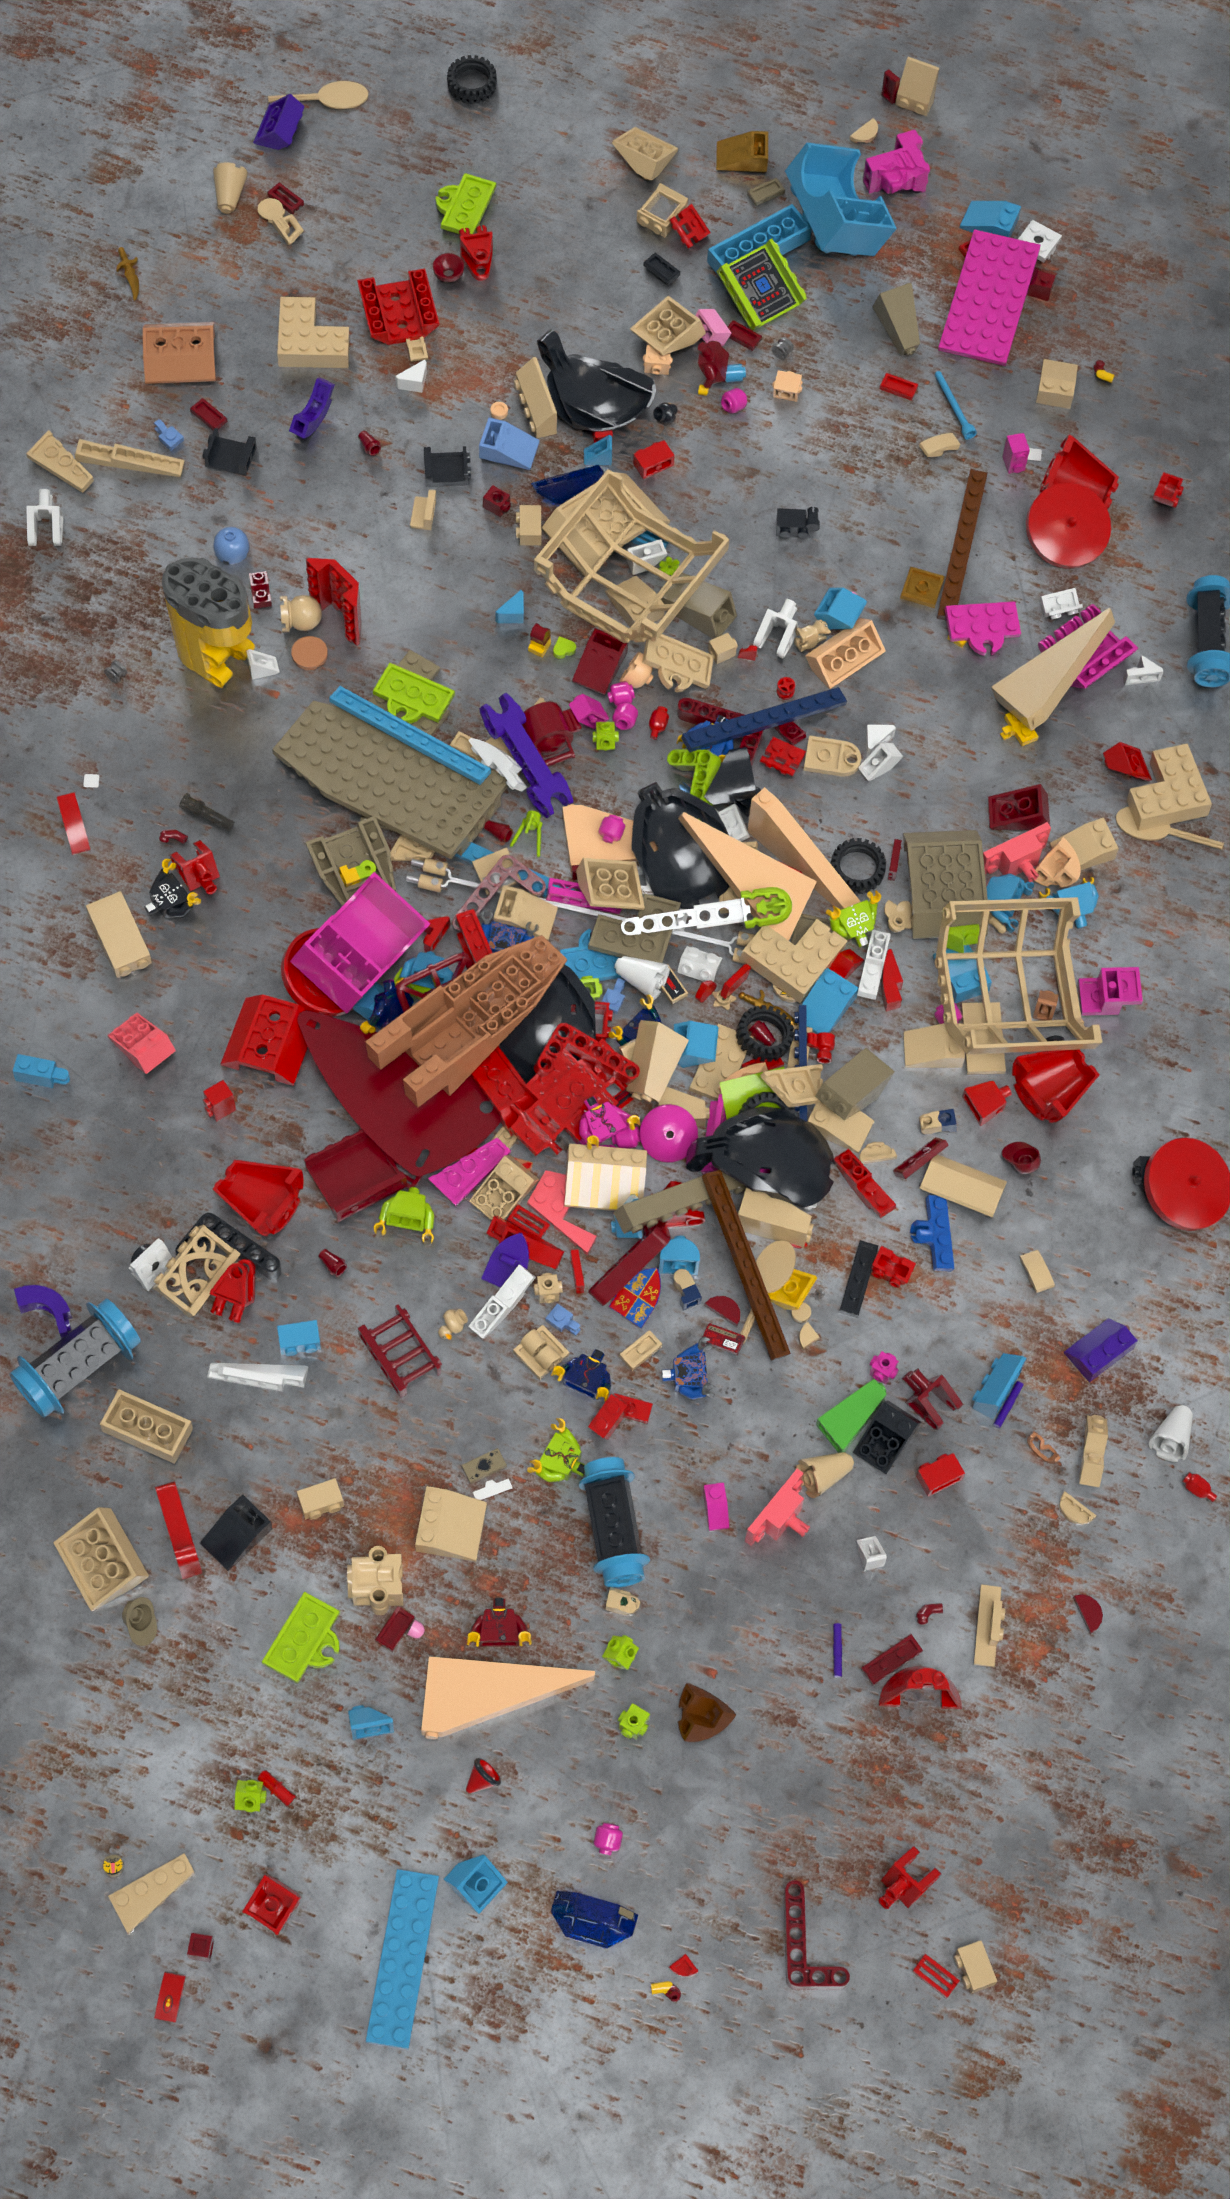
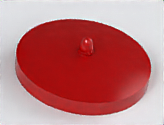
M1061 483L1045 489L1032 502L1026 517V532L1032 548L1044 561L1059 568L1075 569L1090 564L1104 551L1111 535V520L1105 504L1093 491L1078 484Z
M319 928L307 930L298 935L284 952L281 962V975L284 986L291 998L307 1011L330 1017L347 1014L290 962L305 942Z
M1177 1138L1157 1148L1149 1158L1144 1174L1145 1192L1151 1207L1163 1221L1180 1230L1197 1231L1215 1224L1225 1215L1230 1206V1171L1221 1155L1214 1148L1198 1139Z

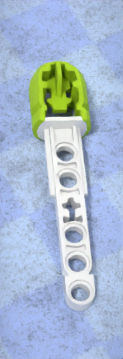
M778 887L754 889L752 893L746 890L741 891V899L694 905V909L647 915L641 919L639 917L628 918L622 922L621 929L624 934L632 936L641 934V931L652 933L697 926V929L741 922H744L746 929L754 928L756 925L759 927L782 923L789 917L792 912V901L789 894ZM770 895H777V897L771 898L769 902H765L762 899L760 903L756 904L757 913L761 912L766 915L767 911H773L774 914L780 913V915L773 916L769 914L768 918L758 919L756 917L753 920L747 921L746 916L751 912L750 905L747 906L744 903V899L754 900L755 897L762 896L769 899ZM721 908L729 910V916L725 919L720 918L718 915V911ZM708 911L711 915L710 919L702 921L699 917L700 912ZM684 913L692 917L688 924H685L684 921H678L680 925L675 926L676 919L674 914H678V918L684 917ZM665 916H670L673 919V923L669 927H665L662 924V919ZM646 919H652L654 922V926L650 930L643 927V922ZM631 921L635 924L633 932L625 931L624 925L626 922Z

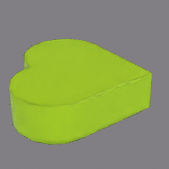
M559 636L553 648V655L557 659H563L566 655H574L576 653V644Z

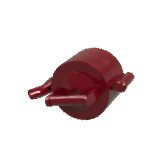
M548 701L533 705L524 711L526 723L522 724L542 758L556 755L567 747L569 749L568 752L544 760L547 767L570 758H575L571 746L574 738L573 733L581 731L582 726L579 724L571 708L562 711L557 703Z

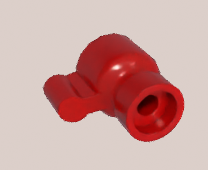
M827 1032L818 1034L807 1033V1046L819 1051L817 1053V1062L822 1064L832 1062V1054L830 1052L835 1047L834 1034Z

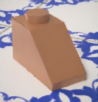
M1040 990L1033 1018L1042 1021L1052 1020L1059 995L1051 991Z

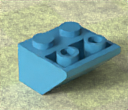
M829 588L814 616L817 620L825 621L828 629H852L867 601L845 588Z
M694 1021L674 1024L673 1031L689 1040L678 1065L685 1068L715 1062L719 1027Z

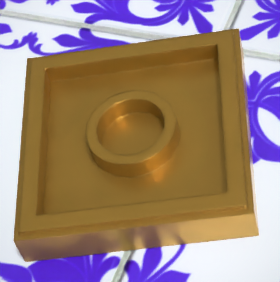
M910 566L900 599L935 608L945 576Z

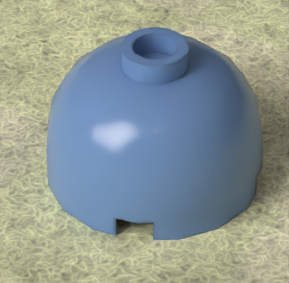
M226 527L220 530L215 536L213 544L215 556L223 562L224 560L229 562V564L239 563L244 560L250 549L247 535L236 527Z

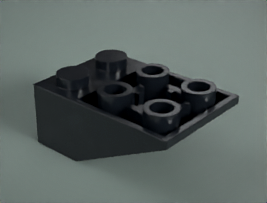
M887 1400L882 1404L853 1453L887 1474L922 1422Z
M242 1494L223 1513L201 1540L200 1545L229 1571L273 1529L272 1524Z

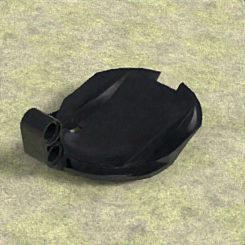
M552 329L548 330L537 340L541 358L551 370L547 376V383L559 418L573 428L594 432L613 430L635 421L654 401L656 384L652 377L631 368H623L617 362L597 360L578 354L567 356L559 335ZM608 378L614 382L613 385L607 382Z
M657 782L640 789L638 796L641 803L637 806L634 813L631 850L640 864V868L654 896L680 902V908L693 909L694 905H700V899L714 892L719 899L728 890L729 884L678 819L685 812L729 835L716 809L686 791L675 788L662 791ZM654 841L658 847V850L655 852L653 851L650 845V842Z
M565 964L536 1007L500 1043L501 1051L526 1084L536 1075L534 1065L552 1032L559 1024L567 1023L596 1040L595 1001L575 972ZM572 1004H576V1015L571 1014ZM558 1031L561 1037H566L564 1031ZM549 1047L552 1053H557V1049L555 1047ZM568 1051L577 1061L581 1059L580 1057ZM544 1062L540 1063L542 1068H544L547 1065Z
M761 1106L742 1112L722 1122L715 1129L713 1136L697 1138L687 1149L685 1166L687 1170L699 1172L708 1163L712 1162L715 1168L734 1178L751 1191L764 1192L771 1198L783 1200L804 1208L821 1201L829 1193L834 1183L829 1178L830 1164L835 1165V1161L827 1140L814 1125L780 1108ZM760 1168L770 1169V1174L759 1172Z

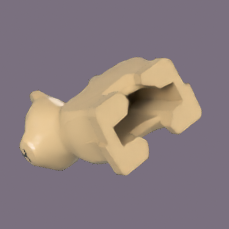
M816 620L814 625L796 628L795 633L797 636L800 635V638H794V644L800 652L814 648L819 642L826 640V634L831 633V631L828 629L825 621Z

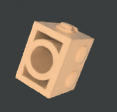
M647 345L646 354L643 355L644 373L669 375L670 364L673 361V358L670 356L671 353L661 355L650 345Z
M778 370L775 377L776 380L772 385L773 397L797 402L799 393L802 392V375L791 371L784 372Z

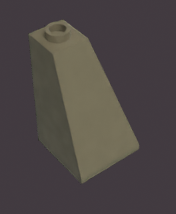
M910 282L880 293L872 306L900 356L914 354L920 345L913 288Z

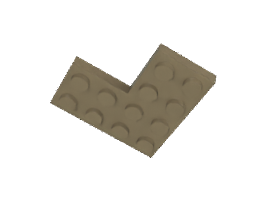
M409 650L397 665L431 681L440 672L438 665L412 650ZM373 695L369 702L388 712V701ZM446 709L439 723L421 716L418 721L411 725L433 736L450 715V711ZM399 711L396 714V717L401 719V717L405 716L406 713L404 711Z
M644 894L645 908L644 910H639L637 917L641 919L647 915L679 911L681 903ZM598 914L588 949L620 958L628 956L663 963L673 929L652 933L641 931V934L630 936L622 932V920ZM670 916L663 917L662 924L665 927L671 926L673 919ZM644 920L643 927L647 930L652 929L654 926L653 920ZM626 922L624 925L625 931L633 932L635 924Z

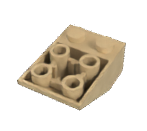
M503 885L494 921L526 929V924L532 922L530 925L532 931L535 929L536 924H538L539 930L533 933L534 938L543 935L549 941L558 907L522 889Z
M505 1155L469 1202L491 1220L494 1216H499L505 1220L540 1179L511 1155Z

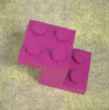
M1139 967L1101 968L1098 978L1078 979L1081 1016L1119 1015L1122 1005H1142L1143 998Z

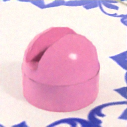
M415 1620L407 1635L413 1638H420L424 1634V1626Z

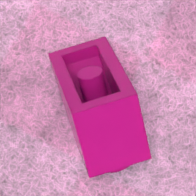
M724 1482L704 1485L703 1498L709 1531L729 1529L728 1505Z

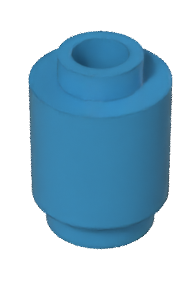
M742 364L727 366L726 383L741 382L746 377L745 367H742Z

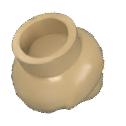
M462 1309L447 1310L443 1314L446 1325L439 1328L438 1334L442 1339L451 1340L452 1333H460L464 1324L468 1322L465 1312Z

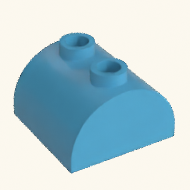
M675 1236L661 1250L659 1273L675 1274L677 1270L685 1269L691 1275H698L700 1253L697 1246L684 1236Z

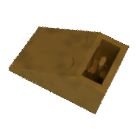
M750 131L717 141L716 170L767 172L768 131Z

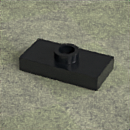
M656 252L643 263L644 267L668 285L680 276L681 271Z

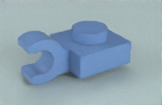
M160 419L154 422L156 426L154 429L160 434L159 440L170 451L184 441V437L174 427L171 426L167 429Z
M621 978L617 979L613 990L607 989L601 1001L610 1003L609 1010H613L615 1014H618L625 1000V995L621 993L624 990L626 980Z
M559 1304L545 1318L546 1322L560 1332L566 1328L576 1336L581 1330L579 1328L580 1324L572 1320L573 1314Z

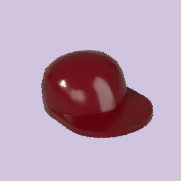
M1025 1142L1010 1143L1002 1150V1157L1013 1164L1019 1173L1029 1174L1040 1167L1041 1157L1039 1150Z

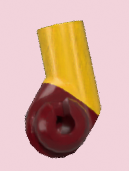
M1097 360L1093 366L1096 376L1099 379L1112 383L1115 375L1106 372L1104 369L1105 363L1102 360Z
M665 1981L651 1984L652 1995L663 1993L672 2002L680 2000L681 1991L672 1982Z

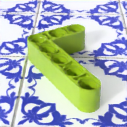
M675 749L670 751L667 756V762L671 766L681 771H694L690 794L713 806L704 796L721 766L720 757L708 750L689 752L688 749Z

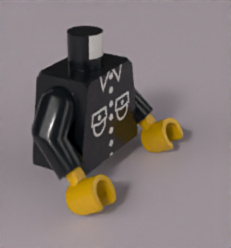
M166 858L162 861L164 869L160 870L150 888L149 894L152 902L144 906L150 916L159 911L164 918L184 917L193 908V904L199 905L201 903V899L195 898L198 896L197 893L190 892L188 894L173 873L169 874V870L172 871L176 868L175 863H171L168 867L171 859Z

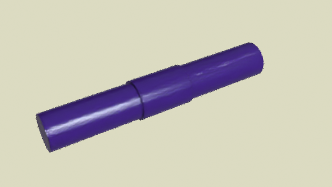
M1017 1381L993 1424L996 1428H1001L1013 1407L1016 1398L1024 1386L1022 1382Z
M835 1623L833 1624L834 1677L841 1678L842 1625Z

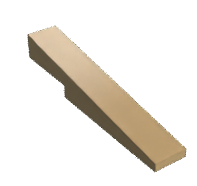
M79 439L75 453V460L77 462L181 477L185 461L119 444H114V447L82 439Z

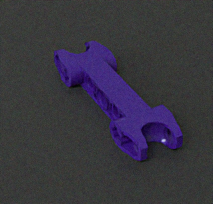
M504 693L499 697L502 714L496 713L486 703L479 708L480 715L490 736L493 739L501 737L515 761L522 768L521 771L531 785L526 790L531 803L544 817L548 818L554 814L550 801L551 797L557 798L564 806L572 804L573 797L568 783L560 772L551 773L523 728L522 724L526 723V716L523 710L509 694Z

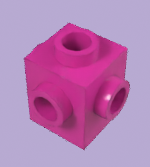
M881 1351L879 1356L875 1355L871 1360L869 1375L887 1385L889 1380L894 1379L899 1372L897 1368L899 1361L891 1353Z

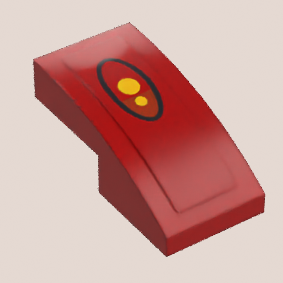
M164 1972L155 2011V2019L170 2022L177 2021L186 1976Z

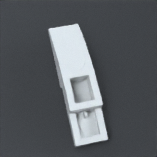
M474 738L468 740L472 745L471 749L482 758V764L496 770L501 776L507 779L506 784L512 790L516 789L522 792L527 788L517 774L522 768L511 756L487 742Z
M872 930L857 996L876 1000L891 936L890 933Z
M518 1265L496 1295H492L468 1327L485 1339L526 1294V1289L536 1277L522 1265Z

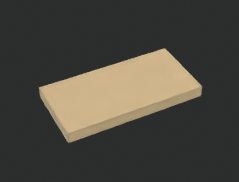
M990 1002L993 1023L1002 1022L1000 1002ZM962 1003L963 1024L986 1023L983 1003ZM988 1029L974 1030L976 1045L1000 1044ZM997 1029L1003 1036L1002 1029ZM965 1053L967 1075L1006 1073L1004 1053Z

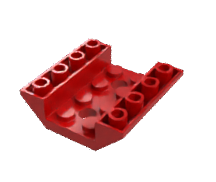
M425 268L408 271V280L376 285L374 277L357 280L372 338L387 345L404 343L406 339L412 341L418 340L420 337L425 338L440 325ZM398 297L399 300L393 301L391 298ZM401 324L406 325L405 328H399L398 326Z
M306 559L309 596L318 601L322 611L332 604L337 611L340 610L343 613L344 635L349 642H353L358 646L360 644L362 624L359 582L335 559Z
M263 994L246 997L220 1063L221 1066L239 1070L241 1065L275 1074V1081L294 1086L308 1049L297 1019L301 1012L307 1010L299 1004ZM273 1014L280 1016L277 1021H272L269 1018ZM309 1019L306 1025L315 1029L317 1022ZM261 1047L268 1050L265 1054L257 1053V1050Z

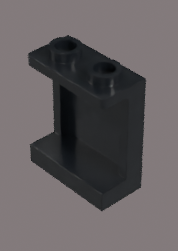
M463 446L462 452L431 453V447H424L426 487L468 485V478H471V467H468L467 463H471L470 452L467 453L466 446Z

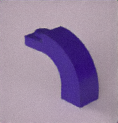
M320 377L316 379L306 407L293 417L289 429L290 432L302 438H307L316 431L329 410L332 402L330 398L335 384Z
M27 1285L14 1289L21 1314L33 1310H44L51 1313L56 1319L61 1339L69 1331H72L69 1319H72L70 1309L64 1298L56 1291L40 1285Z

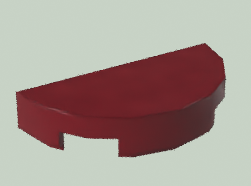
M715 1296L704 1303L705 1307L734 1326H738L740 1322V1309L733 1299L726 1296Z
M1075 1595L1073 1599L1091 1635L1097 1631L1102 1623V1608L1094 1598L1088 1595Z

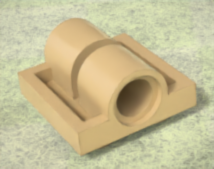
M544 1325L537 1330L533 1329L527 1333L521 1340V1343L513 1349V1353L539 1380L566 1359L570 1353Z

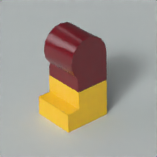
M536 623L530 633L531 639L528 651L543 658L551 645V630Z

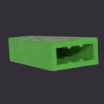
M873 1379L817 1419L816 1426L838 1453L846 1452L885 1401L887 1395L885 1387L882 1383H878Z

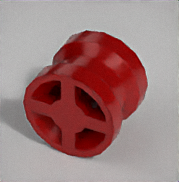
M790 677L781 678L777 683V696L783 700L791 699L795 693V681Z

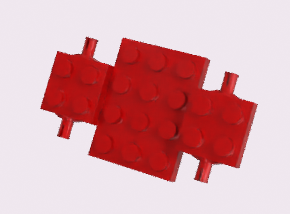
M603 1038L599 1041L603 1045L612 1049L611 1046ZM580 1041L577 1046L583 1047L582 1042ZM564 1049L555 1067L547 1076L541 1077L536 1074L523 1087L536 1102L526 1110H523L517 1102L511 1107L518 1115V1118L509 1130L535 1156L548 1147L558 1155L563 1149L559 1147L555 1140L563 1130L577 1143L582 1139L579 1135L580 1120L583 1114L589 1111L584 1101L594 1096L599 1105L609 1102L611 1105L616 1106L619 1102L606 1088L615 1083L623 1092L628 1085L582 1058L577 1061ZM592 1050L594 1056L600 1057L599 1052ZM609 1060V1064L616 1067V1063L613 1060Z

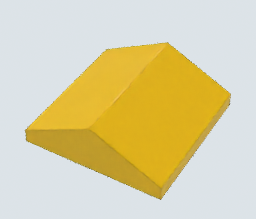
M794 1269L791 1277L782 1288L773 1293H768L771 1302L785 1310H798L817 1277Z

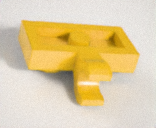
M1005 714L1004 719L1008 726L1003 727V732L1000 733L1003 740L1015 735L1021 746L1038 740L1039 736L1034 729L1032 731L1028 729L1013 714Z

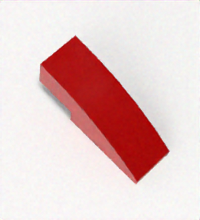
M75 792L57 796L72 855L89 851L90 846Z
M892 949L887 951L881 978L882 1000L886 1012L899 1009L902 1002L899 990H902L903 979Z

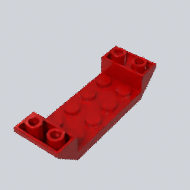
M497 1046L471 1073V1076L499 1113L501 1124L509 1135L512 1136L514 1134L509 1128L516 1122L518 1115L511 1107L517 1102L523 1110H526L536 1100L523 1088L526 1083L499 1046Z

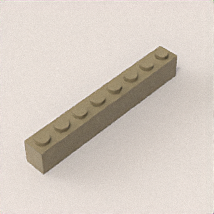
M722 1172L731 1196L732 1193L739 1195L745 1192L746 1186ZM701 1176L624 1204L613 1213L623 1233L632 1231L634 1234L642 1230L646 1225L650 1228L658 1224L660 1220L666 1222L672 1219L673 1215L680 1217L686 1214L689 1209L696 1211L703 1207V1204L706 1203L709 1206L712 1203Z

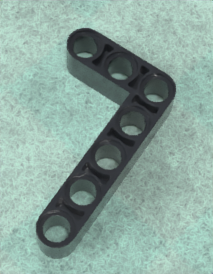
M213 1213L203 1214L175 1249L177 1256L179 1253L177 1249L184 1241L187 1243L190 1239L189 1233L195 1226L199 1227L212 1222L214 1225L207 1228L231 1248L241 1253L238 1257L239 1259L251 1260L255 1265V1270L269 1279H276L281 1275L280 1260ZM223 1233H229V1234H230V1235H229L228 1237H226V1238L221 1237V1235H222ZM201 1237L202 1239L197 1242L198 1247H202L203 1242L207 1246L210 1241L206 1237ZM240 1243L245 1244L243 1248H237L236 1246ZM192 1248L189 1250V1254L194 1253ZM255 1254L261 1255L259 1259L252 1258ZM195 1259L186 1262V1266L191 1265ZM270 1265L277 1266L274 1270L267 1269Z

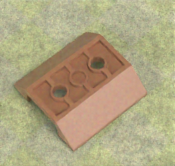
M214 322L144 324L143 362L145 384L216 381ZM195 340L200 341L197 345L192 344ZM158 342H165L163 346L157 345Z

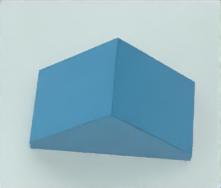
M611 435L584 449L585 465L612 464Z
M522 590L495 611V621L497 623H524V598Z

